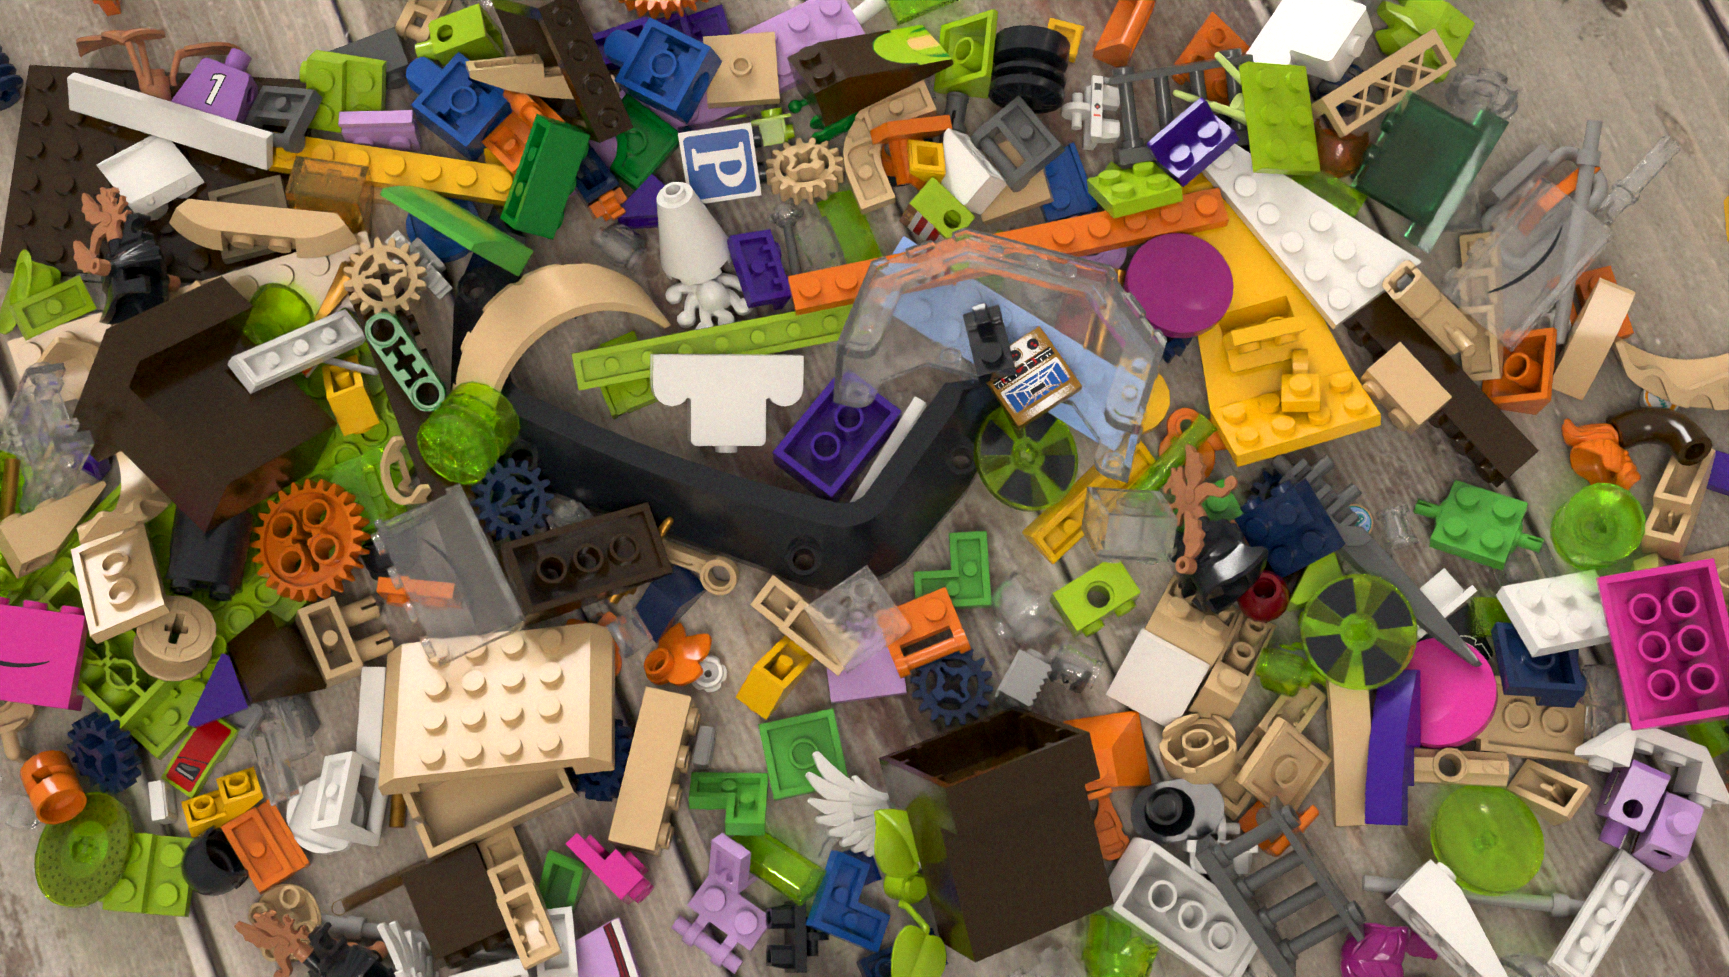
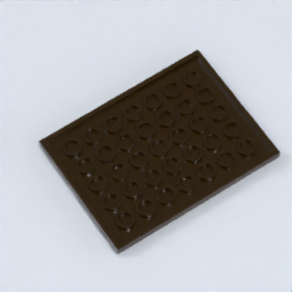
M29 65L0 252V270L3 273H14L18 256L23 249L29 251L32 261L57 268L61 276L102 277L92 273H83V270L78 269L77 262L73 259L75 254L73 242L75 240L81 241L89 250L92 232L96 227L91 225L90 222L85 221V214L81 211L83 206L81 201L82 194H89L96 203L100 204L96 199V195L101 194L100 188L111 189L113 186L96 164L151 136V134L69 110L67 77L75 72L141 92L135 70ZM165 72V76L170 75V72ZM177 73V86L170 87L172 99L191 75L190 73ZM252 77L258 86V94L263 85L306 89V83L300 82V79ZM264 124L262 130L284 133L287 127ZM307 128L304 134L305 137H311L312 128ZM173 142L205 183L199 185L196 192L188 198H175L168 202L166 214L158 220H150L143 228V231L154 234L153 239L163 254L167 274L179 277L181 283H194L196 280L201 282L296 252V249H291L289 253L274 252L225 264L220 250L200 246L176 231L169 222L176 207L187 199L210 201L208 196L210 191L279 174L284 181L290 209L302 210L306 176L269 171V169L264 170ZM116 193L115 198H118L116 202L117 204L119 203V193ZM127 205L124 207L122 214L126 210L132 211V209ZM122 221L120 225L122 231L125 228L124 221ZM105 237L102 240L99 254L96 258L106 260V255L110 253L107 238Z

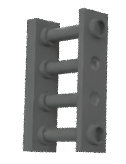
M1241 48L1219 51L1238 71L1239 64H1244L1248 61L1254 62L1253 54H1242ZM1209 59L1141 71H1134V65L1112 68L1113 75L1104 76L1103 82L1107 85L1118 84L1125 135L1122 147L1113 149L1114 163L1127 165L1154 160L1147 147V143H1144L1143 138H1139L1133 81L1154 79L1161 131L1173 121L1168 76L1189 72L1192 95L1207 100L1204 70L1223 66L1216 59ZM1225 70L1230 106L1233 98L1237 94L1242 93V86ZM1231 118V123H1228V126L1235 130L1239 138L1235 144L1238 146L1249 145L1247 126Z
M1276 795L1270 799V814L1273 818L1226 845L1223 843L1217 844L1209 834L1197 841L1195 857L1278 977H1296L1298 954L1347 927L1356 941L1359 942L1365 939L1364 922L1367 920L1359 904L1355 900L1349 902L1298 827L1301 825V821L1294 808L1290 804L1284 806ZM1281 831L1295 849L1247 877L1243 874L1238 876L1231 865L1235 857ZM1304 863L1316 882L1269 909L1266 906L1260 908L1253 898L1255 890ZM1326 895L1338 914L1291 940L1288 938L1282 940L1275 930L1277 927L1276 923Z

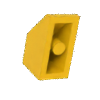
M357 354L342 359L361 365ZM330 364L322 367L327 400L344 436L352 433H365L374 425L380 423L377 407L364 373Z
M785 635L753 666L735 698L745 704L751 711L767 720L785 701L816 658Z

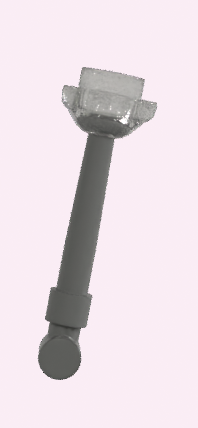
M793 203L780 204L773 208L774 213L769 215L767 219L770 223L784 229L791 276L801 274L802 271L792 227L803 217L804 212L803 210L796 209Z

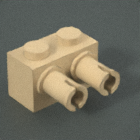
M1401 342L1369 367L1359 380L1363 384L1362 388L1367 392L1373 403L1382 404L1389 412L1388 416L1393 426L1395 425L1396 429L1400 431H1407L1410 435L1440 411L1452 398Z
M372 595L343 607L337 604L333 596L297 610L295 621L325 684L327 683L326 688L360 676L364 662L394 650L392 639L388 640L390 634L386 629L356 642L350 636V627L380 617L378 606L373 604L376 601Z

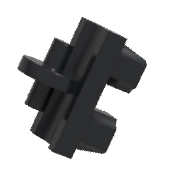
M806 900L784 901V905L766 908L767 929H784V945H767L766 966L785 969V973H807V956H818V941L829 940L828 934L818 932V930L805 925L808 919L806 917Z

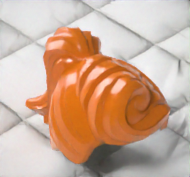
M1569 418L1564 420V424L1561 427L1563 440L1567 446L1573 447L1570 450L1571 467L1575 473L1591 484L1593 492L1625 495L1637 481L1641 480V474L1637 471V466L1633 463L1629 452L1619 446V433L1613 425L1596 423L1577 427Z

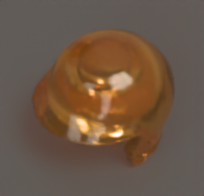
M1316 119L1314 128L1321 171L1318 174L1327 178L1341 179L1355 173L1368 155L1370 132L1365 131L1360 137L1349 133L1340 138L1335 129H1322L1320 119Z

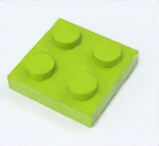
M1139 162L1134 164L1132 168L1120 171L1105 170L1099 173L1098 176L1087 179L1088 193L1113 218L1183 201L1182 187L1158 167L1155 162Z

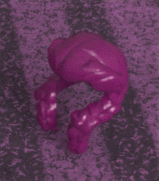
M1364 923L1365 939L1357 942L1350 931L1346 934V939L1340 949L1339 969L1342 977H1404V970L1401 964L1404 960L1405 952L1413 957L1420 956L1427 959L1431 958L1432 960H1436L1438 955L1410 927L1405 925L1388 927L1378 923Z

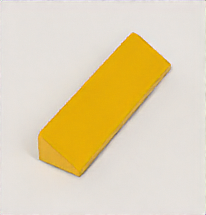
M1126 435L1116 453L1109 450L1022 531V534L1053 565L1160 465L1140 438Z

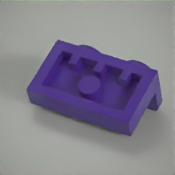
M1201 97L1149 140L1147 147L1158 167L1184 187L1233 146L1239 138L1234 129L1213 114L1208 102Z
M771 229L731 235L727 240L728 249L747 307L753 308L772 304L774 310L782 309L792 296L788 284L789 275L785 274L781 262V248L774 241Z

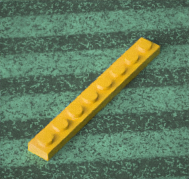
M305 137V147L300 153L286 152L283 148L273 147V165L269 168V171L380 188L414 186L434 191L447 198L505 206L515 177L505 166Z

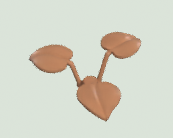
M133 28L127 31L110 30L101 32L100 35H90L76 39L80 57L107 46L117 44L125 46L137 75L141 93L170 102L172 101L170 87L177 86L176 76L180 61L188 56L228 55L232 48L243 51L240 47L227 42H204L187 45L175 52L170 75L165 76V69H150L144 40L165 38L163 30L152 28ZM132 43H136L138 45L143 70L141 69L140 63L138 61Z

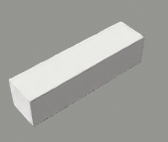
M363 667L361 672L356 753L380 764L386 667Z

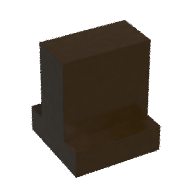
M222 276L106 329L67 429V432L97 462L122 451L204 533L289 486L292 482H296L312 473L337 425L290 377L250 394L227 364L231 357L256 347L243 333V329L254 306Z
M1014 706L879 758L890 802L907 811L939 937L948 947L976 963L1114 904L1085 784L1100 778L1089 732Z

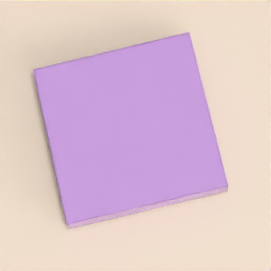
M877 620L840 625L862 647L839 676L827 668L831 704L907 694L905 677L901 679L899 677Z

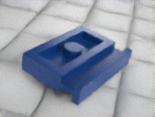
M1074 142L1070 143L1069 146L1063 147L1065 151L1044 167L1054 202L1040 206L1046 223L1068 219L1075 215L1081 216L1089 212H1097L1098 205L1096 200L1088 193V178Z

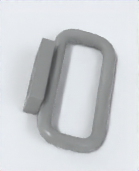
M1541 143L1525 154L1478 197L1484 206L1489 208L1480 219L1479 233L1493 232L1494 224L1563 161L1569 160L1576 164L1578 149L1580 148L1564 146L1550 153ZM1601 169L1593 178V191L1590 195L1587 217L1603 203L1607 196V179ZM1572 212L1522 257L1512 255L1500 242L1502 265L1506 269L1516 272L1526 271L1533 267L1550 248L1562 225V231L1555 247L1568 236Z

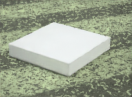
M1142 628L1106 695L1166 727L1175 719L1182 717L1210 665Z

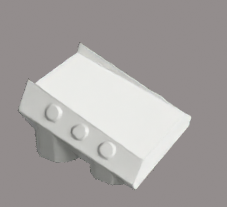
M154 135L96 164L112 186L119 188L120 196L127 197L126 202H128V206L132 211L149 215L151 220H158L166 214L168 202L175 198H188L196 192L199 185L205 183L172 141Z

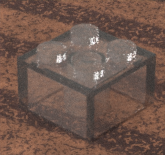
M1087 487L1081 529L1096 558L1108 563H1119L1121 559L1136 560L1145 565H1156L1159 561L1171 562L1178 519L1161 491Z

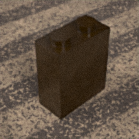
M474 843L401 875L440 969L446 966L448 969L460 967L470 961V955L483 949L485 952H492L507 944L506 939L511 936L497 904V896Z

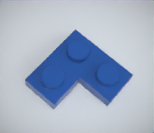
M831 850L805 925L867 951L878 953L891 915L858 902L871 865L840 851Z

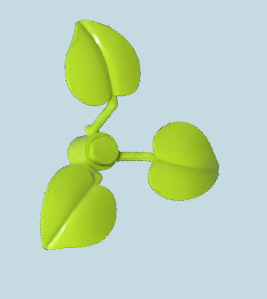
M899 809L875 810L874 852L878 867L886 875L883 882L884 892L889 898L899 900L898 907L905 909L921 927L908 925L899 932L892 950L891 977H941L945 969L947 957L944 942L938 936L929 935L930 926L911 906V903L914 904L921 901L928 891L924 876L917 872L919 871L918 862L920 860L907 811Z

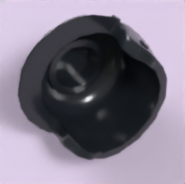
M215 825L199 834L186 847L181 859V872L185 882L197 893L207 896L223 895L234 888L238 889L249 877V871L242 865L224 832L216 831Z

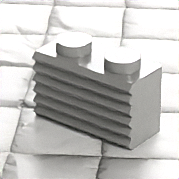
M1019 649L999 685L993 701L1007 709L1017 706L1031 711L1052 672L1051 666L1047 664L1049 659L1033 649H1028L1027 653Z

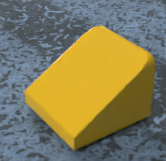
M908 139L909 173L926 183L931 177H934L941 183L946 175L943 143Z

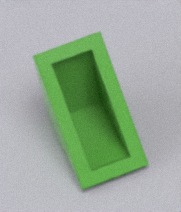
M549 850L539 884L546 908L553 909L572 906L574 915L592 870L583 862Z

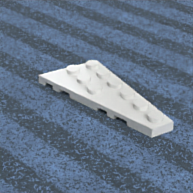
M1236 144L1231 146L1202 171L1214 188L1219 187L1223 199L1333 330L1384 293L1386 290L1382 287L1383 280L1403 261L1411 260L1416 267H1419L1422 263L1418 258L1286 175L1253 173L1251 153Z

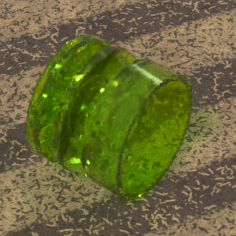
M474 381L460 383L440 403V407L433 411L429 418L419 427L416 436L418 449L425 462L437 474L459 484H474L488 474L490 468L497 463L498 458L517 439L520 430L519 418L512 404L499 391L486 384Z
M1596 483L1583 487L1556 510L1551 521L1550 538L1555 552L1565 563L1579 570L1588 571L1595 569V571H1599L1613 566L1639 546L1645 534L1646 517L1640 502L1630 491L1616 484ZM1591 523L1594 524V531L1600 533L1595 538L1591 537V530L1586 528Z

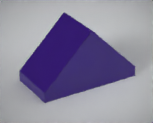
M651 174L622 204L621 207L624 208L626 214L619 217L618 222L629 229L658 228L657 195L665 184Z
M221 654L187 725L195 729L248 710L231 659L226 654Z

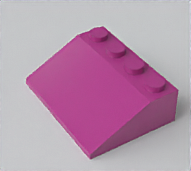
M1714 558L1597 577L1596 582L1631 730L1637 731L1701 724L1729 719V616Z

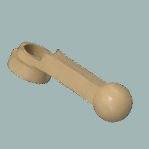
M665 537L662 539L669 562L700 573V581L708 592L715 595H725L730 593L738 583L739 570L731 559L724 556L707 555L670 542ZM722 566L726 568L730 574V580L720 581L716 579L712 573V567Z

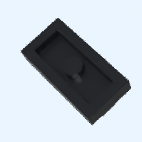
M986 303L972 306L973 312L963 314L980 384L1017 374L1000 306L987 307Z

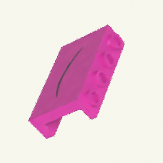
M0 597V700L81 711L84 696L76 695L88 632L84 608L62 605L61 612L47 611L48 604L24 600L23 607L9 605V598Z

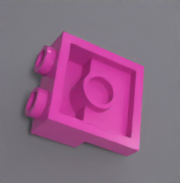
M576 833L566 843L612 892L627 905H630L633 901H636L638 904L641 903L655 888L644 877L649 870L630 851L623 856L615 849L610 854L591 834L584 839Z

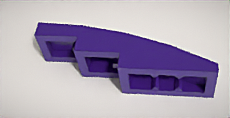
M722 4L688 15L684 10V17L674 13L671 14L669 20H666L665 17L657 19V21L702 43L705 36L732 35L726 9ZM648 16L592 34L608 70L621 68L612 64L605 55L604 44L606 38L615 30H625L639 37L649 19Z
M1398 670L1394 675L1378 684L1368 749L1365 824L1408 826V786H1414V748H1421V670Z

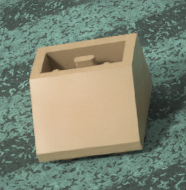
M1173 574L1144 629L1208 663L1210 667L1203 678L1205 680L1224 648L1240 610L1231 605L1221 613L1214 614L1206 605L1208 611L1202 612L1192 602L1195 595L1183 598L1182 589L1178 588L1179 578ZM1209 594V595L1207 596V600H1209V599H1211V598H1216V597L1213 596V595H1211V594Z

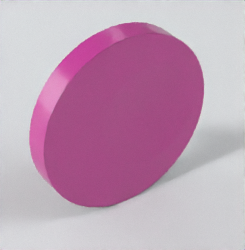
M1435 638L1425 639L1409 646V652L1399 670H1421V746L1435 749L1461 746L1480 735L1494 716L1498 703V687L1494 673L1484 656L1468 644L1467 646L1483 665L1479 667L1470 665Z

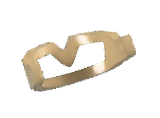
M393 436L383 451L380 463L381 480L386 494L393 502L400 505L428 503L426 498L431 492L429 484L418 485L415 490L409 488L412 481L404 456L400 451L405 440L403 436ZM396 461L399 463L403 478L397 490L394 488L390 474V464Z

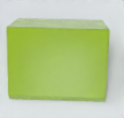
M991 9L941 25L939 44L952 58L954 65L935 74L934 92L938 94L960 92L969 97L989 99L988 94L991 83L998 11Z

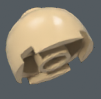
M1199 713L1177 718L1166 726L1162 732L1163 739L1161 743L1159 742V751L1169 776L1172 779L1182 778L1191 784L1213 783L1217 786L1225 781L1237 763L1236 732L1230 722L1211 714L1212 719H1200Z

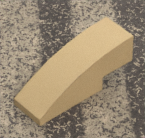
M1599 278L1570 329L1566 344L1554 363L1552 389L1583 400L1619 332L1635 297V291Z
M1711 449L1708 456L1701 462L1690 466L1681 465L1672 454L1653 495L1654 506L1641 533L1642 553L1650 555L1657 552L1662 558L1680 562L1704 498L1716 455L1715 449Z
M777 574L772 575L750 604L778 626L782 633L837 676L842 673L862 647L846 630Z

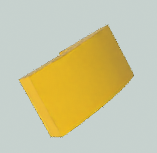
M254 766L216 778L218 790L181 802L192 838L197 837L213 825L216 828L223 826L248 811L263 798Z

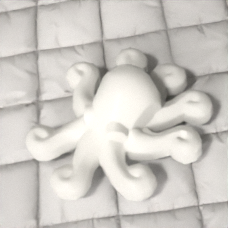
M721 273L716 278L701 284L685 285L680 282L669 287L665 293L666 300L672 305L679 303L682 300L683 294H688L684 303V311L677 316V323L682 328H689L694 325L697 308H699L701 322L697 325L696 329L714 326L712 316L718 319V325L735 322L733 314L726 310L730 305L738 315L742 316L749 314L753 310V308L747 307L745 298L740 299L733 290L729 289V287L742 291L738 277L727 273Z

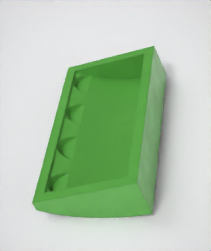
M393 186L383 188L380 193L382 197L460 245L518 277L534 251L434 191L414 186Z

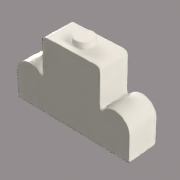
M1282 0L1246 54H1253L1254 62L1306 66L1307 74L1331 82H1338L1353 60L1361 55L1365 42L1372 34L1373 28L1366 6L1354 2V0Z
M650 354V387L655 399L668 406L680 405L687 399L688 441L694 446H715V452L736 453L737 446L764 445L766 442V400L785 407L793 405L802 396L804 356Z

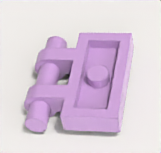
M708 875L687 905L699 914L695 922L692 924L680 915L671 927L683 936L681 941L690 947L695 945L712 957L710 962L719 968L723 965L734 974L743 963L742 959L732 953L736 945L740 943L749 951H752L767 930L765 912L740 894L731 891L710 875ZM710 922L728 935L722 944H719L703 932Z

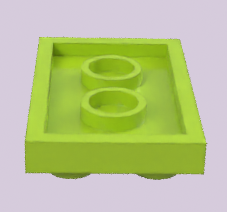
M1250 61L1240 65L1239 72L1253 173L1312 176L1321 172L1306 66Z

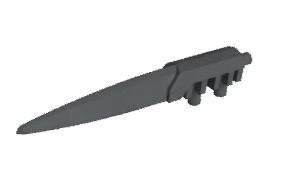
M1283 454L1278 455L1270 463L1283 476L1277 485L1289 479L1293 485L1305 478L1307 479L1345 542V545L1337 551L1370 584L1373 580L1391 589L1390 592L1394 590L1406 604L1412 621L1453 653L1474 667L1483 665L1438 609L1363 527L1354 526L1360 518L1348 506L1362 492L1352 482L1338 495L1332 490V487L1322 479L1336 466L1327 455H1324L1312 467L1304 458L1293 466Z

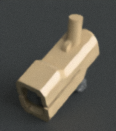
M1411 260L1403 261L1383 280L1382 287L1390 297L1448 355H1455L1457 352H1461L1465 357H1469L1474 354L1476 346L1473 340L1477 333L1476 327Z

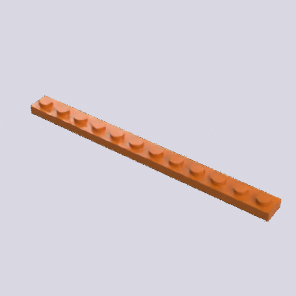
M1218 187L1184 194L1183 201L1118 218H1113L1107 211L796 274L788 276V284L797 316L1144 244L1164 234H1192L1227 226L1229 219Z

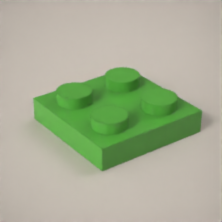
M833 708L758 724L774 801L817 792L805 777L807 772H812L823 779L812 756L815 751H819L833 766L848 777Z

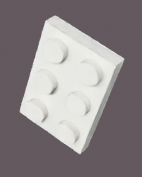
M1595 569L1502 586L1496 594L1498 600L1532 658L1611 642L1596 578L1599 576Z

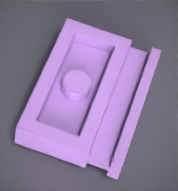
M413 110L339 112L338 125L342 127L345 143L406 152L421 151L422 137L416 119H413Z

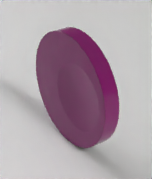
M1169 233L1147 241L1133 256L1125 275V294L1135 316L1149 329L1173 338L1195 337L1212 329L1226 313L1233 296V278L1224 257L1208 242L1189 234Z

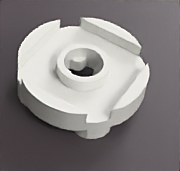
M321 777L310 781L306 785L303 784L295 791L287 807V823L295 837L294 839L306 850L322 855H331L350 849L355 842L324 836L310 830ZM357 790L351 823L364 829L367 821L366 800Z

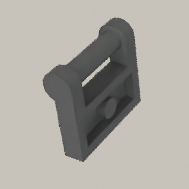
M263 85L243 124L262 129L264 124L287 127L284 133L272 132L273 147L283 148L286 152L300 153L305 147L304 134L314 119L323 98L313 89Z
M1017 96L978 128L970 138L972 144L978 150H983L1006 177V184L1013 192H1019L1024 189L1033 176L1065 151L1060 142L1020 96ZM1001 132L1026 161L1017 168L995 143L994 137Z

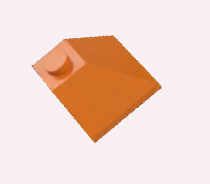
M1133 710L1063 721L1065 724L1090 733L1100 778L1085 784L1087 795L1110 787L1115 792L1152 785L1139 712Z

